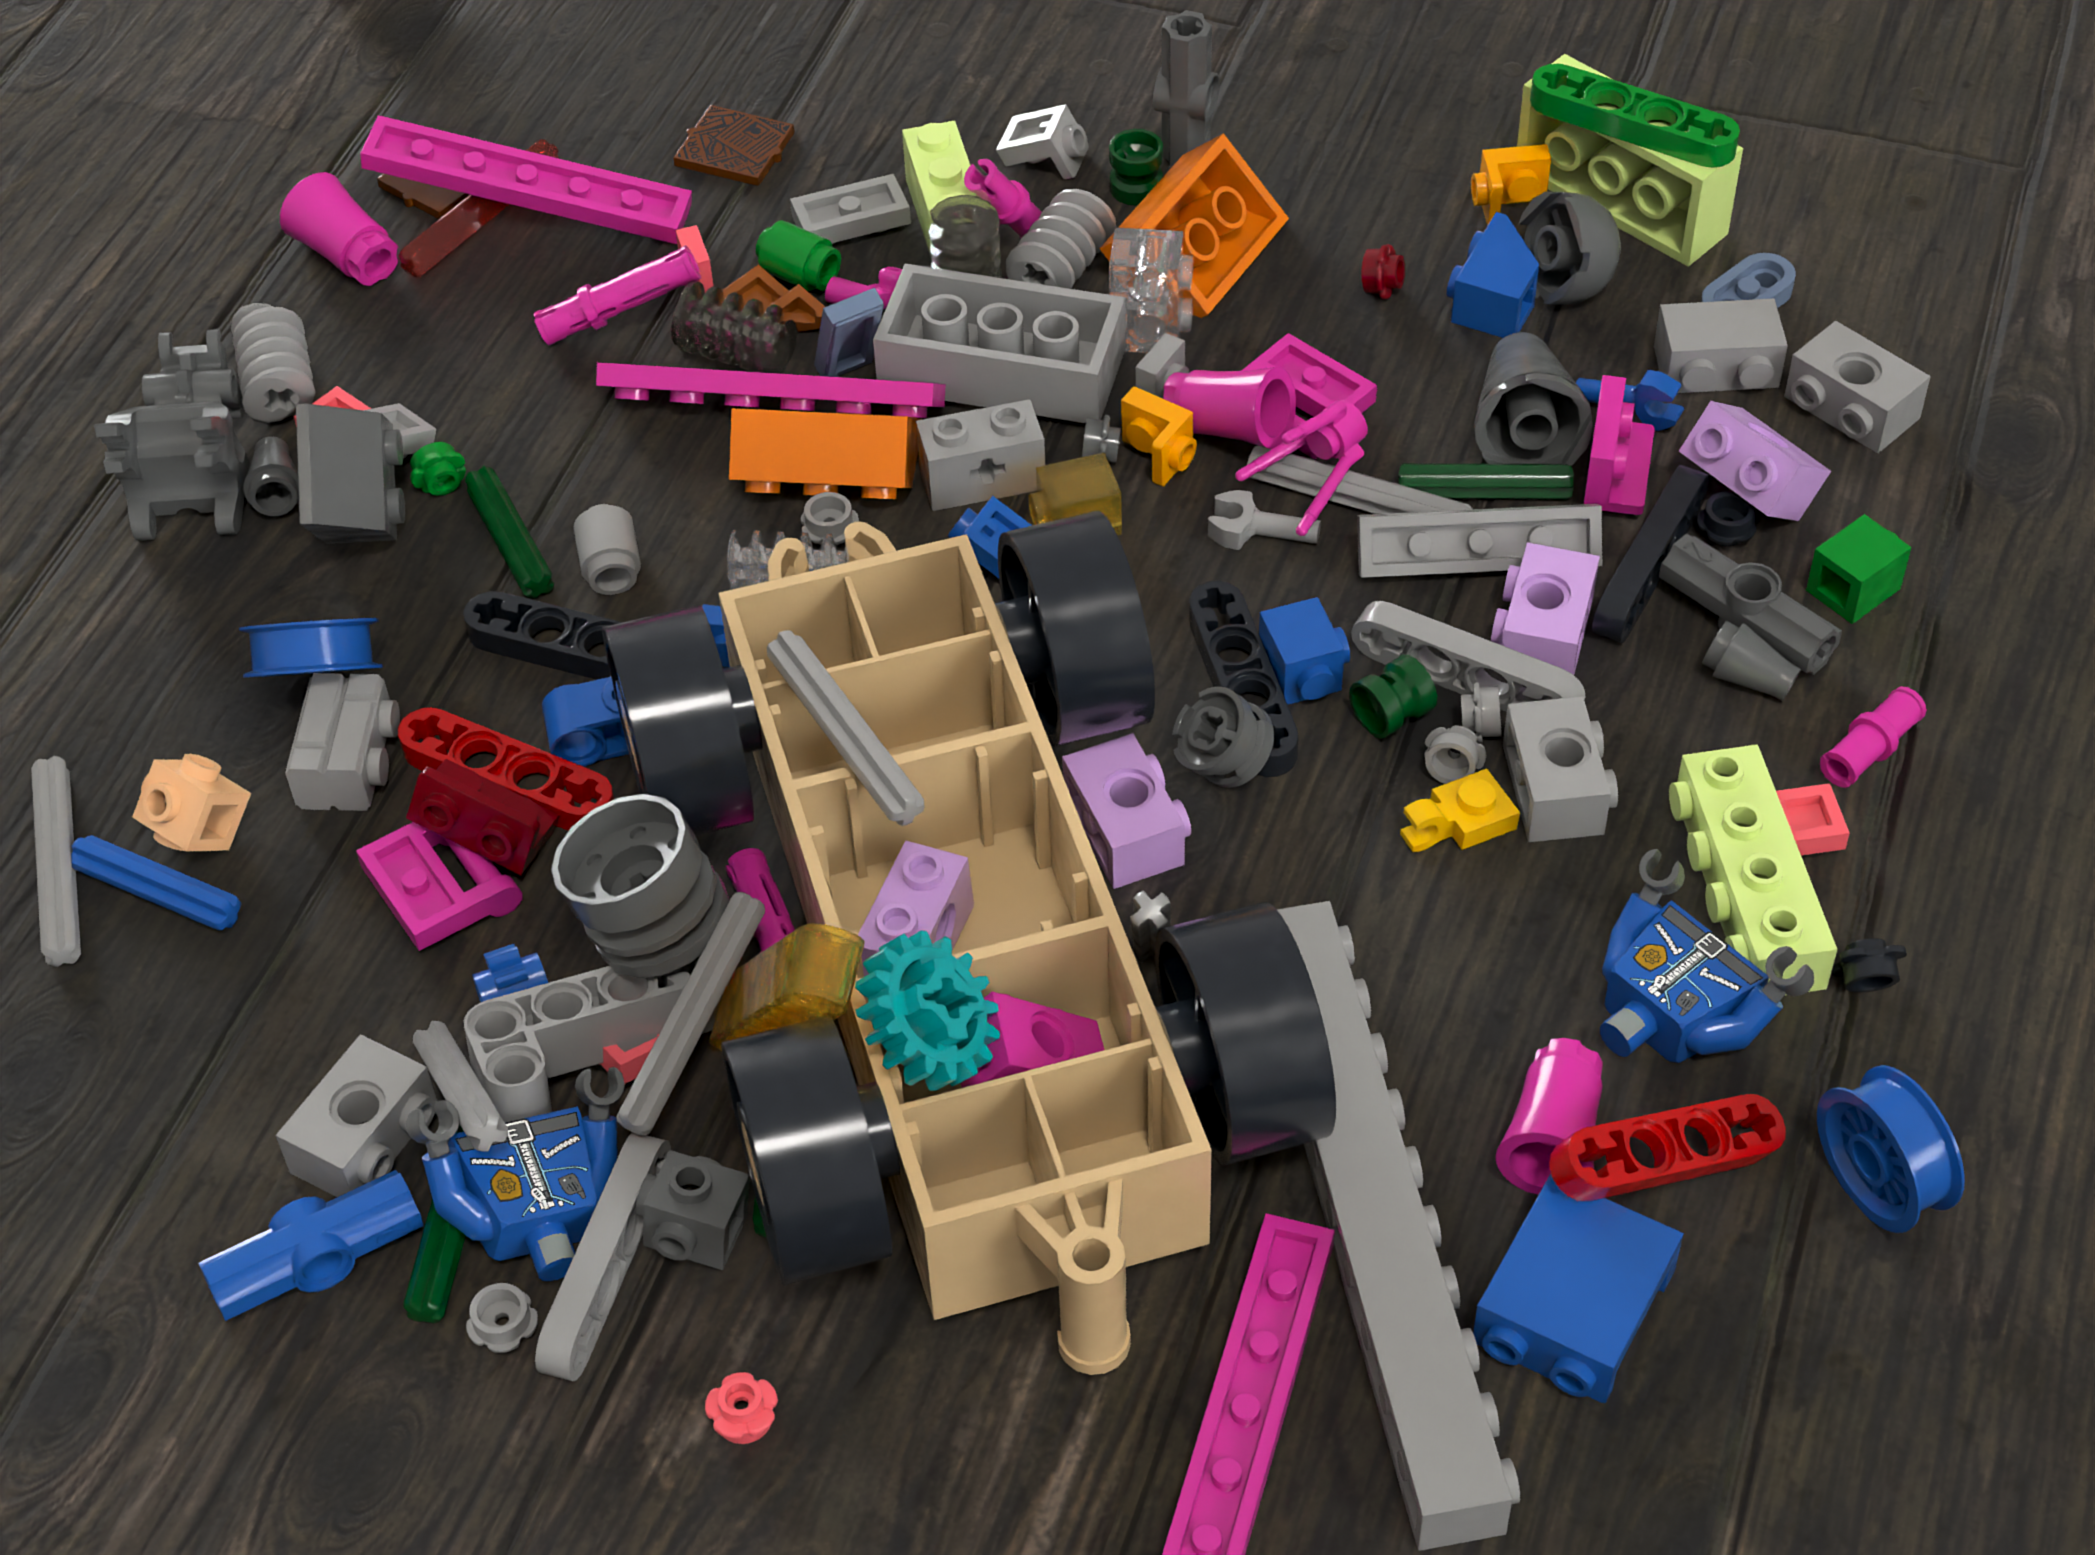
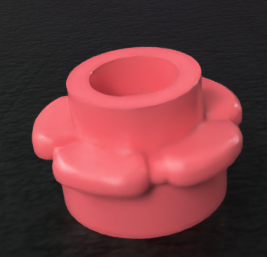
M746 1372L734 1373L722 1380L720 1388H713L709 1392L705 1401V1412L708 1418L713 1419L714 1430L723 1438L736 1444H748L759 1440L769 1431L775 1419L773 1408L777 1405L778 1398L774 1387L767 1380L760 1379L757 1381L752 1374ZM738 1401L748 1402V1406L744 1409L735 1408V1404Z

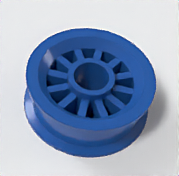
M379 618L320 620L240 627L239 631L249 633L252 671L243 674V678L383 668L382 664L372 661L370 625L379 622Z
M1880 1065L1869 1069L1865 1073L1860 1087L1854 1090L1836 1087L1822 1095L1817 1107V1126L1825 1156L1841 1187L1872 1222L1887 1231L1903 1233L1909 1231L1917 1224L1920 1212L1926 1208L1947 1210L1958 1204L1963 1195L1965 1184L1964 1167L1958 1145L1939 1108L1912 1078L1894 1067Z

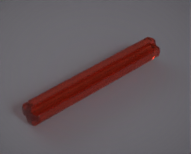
M544 139L537 140L525 150L559 159L557 147L554 144L550 145ZM470 194L400 250L398 254L401 261L400 266L405 272H409L414 277L423 276L510 204Z

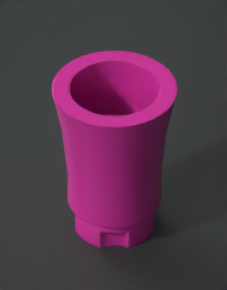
M326 172L312 174L297 183L286 196L280 211V225L288 236L309 246L334 264L345 275L354 277L362 285L372 286L378 280L387 279L394 271L399 261L396 256L398 245L389 238L387 231L358 205L336 176Z
M1282 367L1250 371L1193 370L1190 373L1175 372L1168 377L1163 386V399L1193 412V434L1236 439L1273 449L1283 443L1282 435L1291 430L1296 411L1295 388L1291 376Z
M1569 1038L1551 1039L1548 1046L1537 1050L1534 1062L1528 1068L1522 1095L1512 1122L1497 1149L1496 1164L1502 1175L1513 1185L1526 1192L1539 1195L1551 1174L1549 1167L1550 1155L1558 1144L1574 1132L1596 1125L1597 1111L1603 1089L1601 1080L1603 1062L1597 1052L1587 1049L1579 1040ZM1579 1160L1583 1168L1593 1167L1594 1169V1161L1581 1162Z

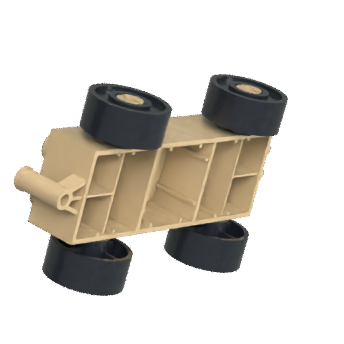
M1096 510L1001 533L998 541V572L1002 602L995 604L967 534L896 551L883 532L865 522H853L844 530L847 563L809 571L805 547L802 542L796 538L782 539L776 544L768 560L769 581L718 593L730 667L725 669L722 667L708 619L700 604L602 627L609 672L639 794L666 798L681 811L695 836L753 822V799L744 756L746 753L753 752L859 1086H856L842 1040L830 1015L721 1043L729 1092L752 1187L770 1251L783 1286L892 1256L890 1225L881 1179L889 1178L934 1320L1059 1286L1061 1331H1057L1059 1353L1065 1363L1076 1371L1089 1375L1104 1374L1117 1368L1126 1359L1131 1345L1129 1323L1126 1318V1267L1210 1244L1211 1155L1219 1164L1228 1165L1329 1137L1334 1130L1336 1120V1091L1327 1035L1309 973L1288 925L1273 905L1268 902H1261L1159 929L1155 941V968L1161 1006L1156 1008L1131 949L1051 747L1145 725L1151 722L1154 714V671L1143 610L1127 557L1108 518L1101 511ZM790 630L794 635L803 638L924 798L925 808L922 813L914 817L912 823L901 826L896 821H891L887 818L768 658L767 646L770 642L777 639L778 633ZM905 840L968 857L974 907L952 950V955L956 959L966 953L973 957L969 972L974 978L987 976L990 982L981 991L983 997L993 991L1097 1020L1104 1051L961 1088L960 1083L953 1087L948 1084L936 1091H929L925 1079L912 1086L906 1084L904 1080V1066L900 1063L888 1070L882 1065L887 1050L881 1043L868 1046L865 1038L870 1032L874 1031L872 1022L863 1020L856 1015V1009L868 1003V998L855 988L856 981L864 977L858 933Z

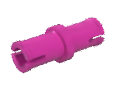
M978 160L979 166L988 175L982 174L972 164L964 176L965 186L987 205L988 213L996 222L1007 224L1022 238L1024 234L1028 233L1032 224L1039 219L1042 211L1030 201L1029 192L1021 183L1015 180L1010 181L997 169L991 160Z
M1901 686L1893 690L1888 695V698L1874 711L1861 713L1849 725L1848 735L1832 750L1826 752L1821 757L1820 767L1824 776L1836 786L1846 788L1851 784L1853 785L1858 780V777L1875 761L1880 762L1889 758L1897 750L1899 738L1925 717L1927 709L1922 697L1916 691Z

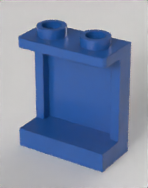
M1550 1174L1477 1305L1473 1332L1476 1344L1483 1347L1491 1357L1499 1362L1508 1365L1519 1364L1551 1379L1559 1389L1577 1397L1588 1396L1598 1402L1606 1403L1613 1390L1617 1370L1658 1290L1664 1293L1675 1272L1684 1233L1606 1198L1593 1201H1577L1570 1198L1558 1188Z

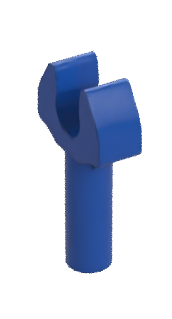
M1647 370L1639 384L1635 386L1625 384L1623 402L1635 403L1634 410L1638 418L1644 424L1653 425L1655 431L1674 426L1684 411L1683 406L1662 403L1672 402L1681 388V384L1663 372ZM1579 378L1576 384L1587 397L1588 402L1598 404L1602 381Z

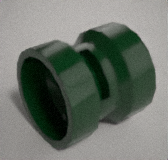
M1129 129L1116 134L1110 141L1109 162L1112 166L1110 171V192L1117 201L1127 205L1138 206L1163 178V172L1160 168L1163 161V143L1155 133L1145 129Z
M1410 655L1399 656L1386 664L1383 674L1380 676L1374 674L1367 675L1353 683L1349 689L1351 706L1357 719L1371 735L1377 738H1385L1399 730L1403 725L1404 718H1419L1433 710L1437 705L1436 687L1430 674L1416 658Z

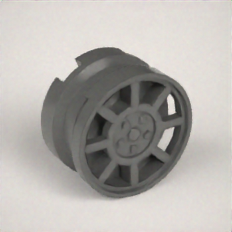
M1226 687L1207 688L1199 692L1200 700L1192 707L1185 704L1179 713L1172 735L1178 738V747L1173 750L1174 754L1183 766L1199 775H1203L1217 786L1233 788L1243 785L1261 771L1270 756L1274 742L1272 721L1263 709L1247 702L1234 691ZM1253 712L1257 714L1260 720L1256 721ZM1235 770L1237 775L1224 778L1226 774Z

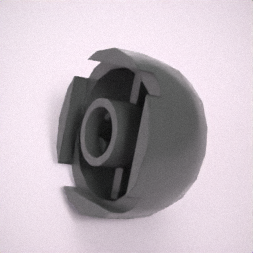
M1545 191L1531 200L1522 213L1519 225H1527L1524 242L1539 263L1535 298H1538L1540 295L1544 300V304H1574L1583 302L1602 291L1613 278L1621 253L1619 231L1611 212L1591 196L1578 193Z

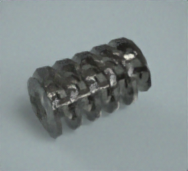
M958 195L938 202L930 210L931 220L933 221L928 232L931 241V268L1002 278L1003 274L1000 266L1002 259L1000 251L1001 237L999 234L1000 219L997 210L988 201L973 195Z
M693 280L686 285L675 307L671 325V339L681 350L690 354L699 352L700 356L710 360L719 359L720 362L729 366L739 365L741 369L748 372L759 371L760 373L782 374L792 358L796 346L798 328L796 322L792 319L783 324V309L778 305L773 304L764 312L763 303L758 299L753 298L744 306L743 296L739 293L733 292L725 299L723 290L719 287L713 286L705 293L703 284Z

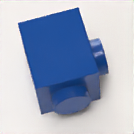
M1318 597L1260 612L1259 636L1287 705L1307 699H1319L1327 694L1342 690L1343 664L1350 662L1348 640L1341 627L1333 628Z

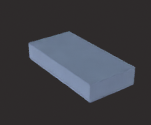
M875 288L823 308L814 366L820 376L838 377L872 363L874 358L873 338L881 322L884 306Z

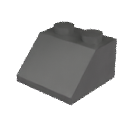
M296 404L300 525L326 544L397 540L396 524L405 522L404 493L402 488H395L394 465H402L403 441L400 430H393V424L379 412L314 404Z

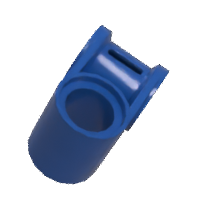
M611 677L581 684L563 685L553 689L545 696L542 702V712L551 754L583 767L597 761L629 754Z

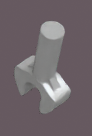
M1233 490L1215 495L1214 514L1216 516L1208 517V537L1225 548L1239 550L1255 534L1306 543H1318L1321 529L1320 520H1316L1305 536H1298L1295 530L1302 520L1301 517L1260 511L1255 507L1252 499L1253 494L1250 491Z

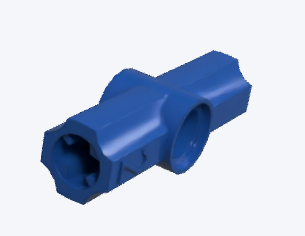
M394 1170L328 1202L315 1196L303 1197L292 1201L282 1207L272 1217L269 1223V1230L198 1264L222 1316L227 1321L295 1287L305 1292H319L331 1288L341 1282L352 1271L356 1258L424 1225L401 1173Z

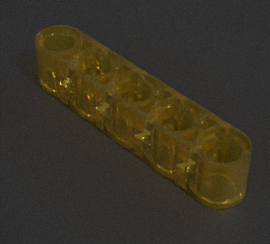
M813 923L802 925L734 971L721 996L709 1043L722 1050L721 1043L826 1015H830L835 1020L846 1014L865 941L855 933L842 928Z

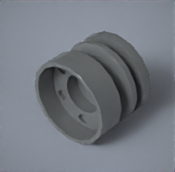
M647 794L617 798L590 811L570 828L558 845L551 868L557 890L574 916L584 924L587 936L596 944L597 951L602 959L617 973L636 978L666 975L694 961L702 954L730 901L722 879L714 871L708 856L700 850L698 840L681 811L666 798Z

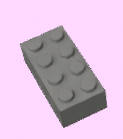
M905 264L873 338L877 380L946 384L945 401L991 407L1030 399L1037 416L1086 423L1087 418L1101 419L1126 349L1125 297Z

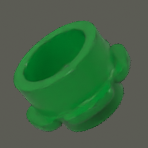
M434 442L418 449L411 458L410 466L412 472L410 480L415 488H421L424 493H431L436 496L449 494L459 486L465 477V459L462 454L456 452L448 443Z

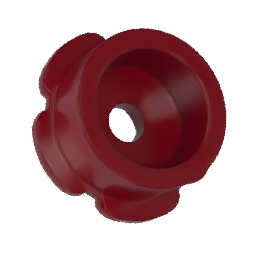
M1386 244L1382 245L1380 249H1367L1365 251L1361 269L1362 286L1365 293L1380 294L1381 299L1387 300L1392 295V289L1402 288L1405 279V261L1402 255H1396L1392 245Z

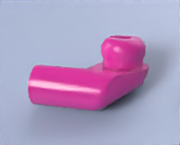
M889 266L881 269L878 274V284L864 285L833 276L827 284L825 300L827 303L834 304L875 288L884 303V310L889 303L902 269Z

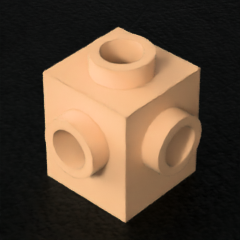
M185 754L182 760L154 759L150 771L142 783L141 795L132 818L155 831L153 838L158 843L175 850L186 852L229 850L251 793L219 774L221 766L206 757L196 754Z

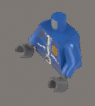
M1658 849L1650 850L1642 857L1639 864V873L1645 885L1640 894L1634 892L1631 894L1610 934L1602 972L1608 982L1604 1005L1612 1016L1599 1027L1602 1040L1612 1052L1622 1057L1629 1056L1646 1042L1666 1060L1677 1063L1686 1060L1696 1053L1709 1055L1744 1049L1750 1045L1781 1011L1783 1005L1780 1000L1785 995L1795 997L1810 991L1814 984V972L1805 964L1793 977L1783 979L1782 976L1785 969L1793 964L1797 957V953L1791 947L1784 946L1779 947L1769 955L1765 965V974L1672 900L1662 908L1658 904L1661 896L1672 894L1683 885L1685 879L1684 868L1677 861L1668 878L1660 881L1653 880V870L1659 864L1662 854Z
M616 1067L609 1068L607 1077L609 1090L603 1098H599L592 1092L590 1087L591 1070L590 1068L585 1069L576 1079L575 1090L579 1099L589 1106L588 1116L581 1117L579 1108L573 1107L505 1122L508 1127V1136L504 1142H493L488 1152L474 1149L464 1132L455 1133L459 1126V1114L455 1106L449 1101L441 1100L435 1102V1113L439 1118V1127L436 1133H432L427 1128L425 1116L421 1109L411 1111L406 1120V1131L416 1142L426 1144L428 1153L422 1157L436 1212L471 1240L480 1241L489 1257L502 1261L530 1254L537 1275L542 1281H553L565 1277L576 1253L573 1243L581 1241L617 1160V1118L609 1115V1104L618 1100L624 1091L625 1082L622 1073Z

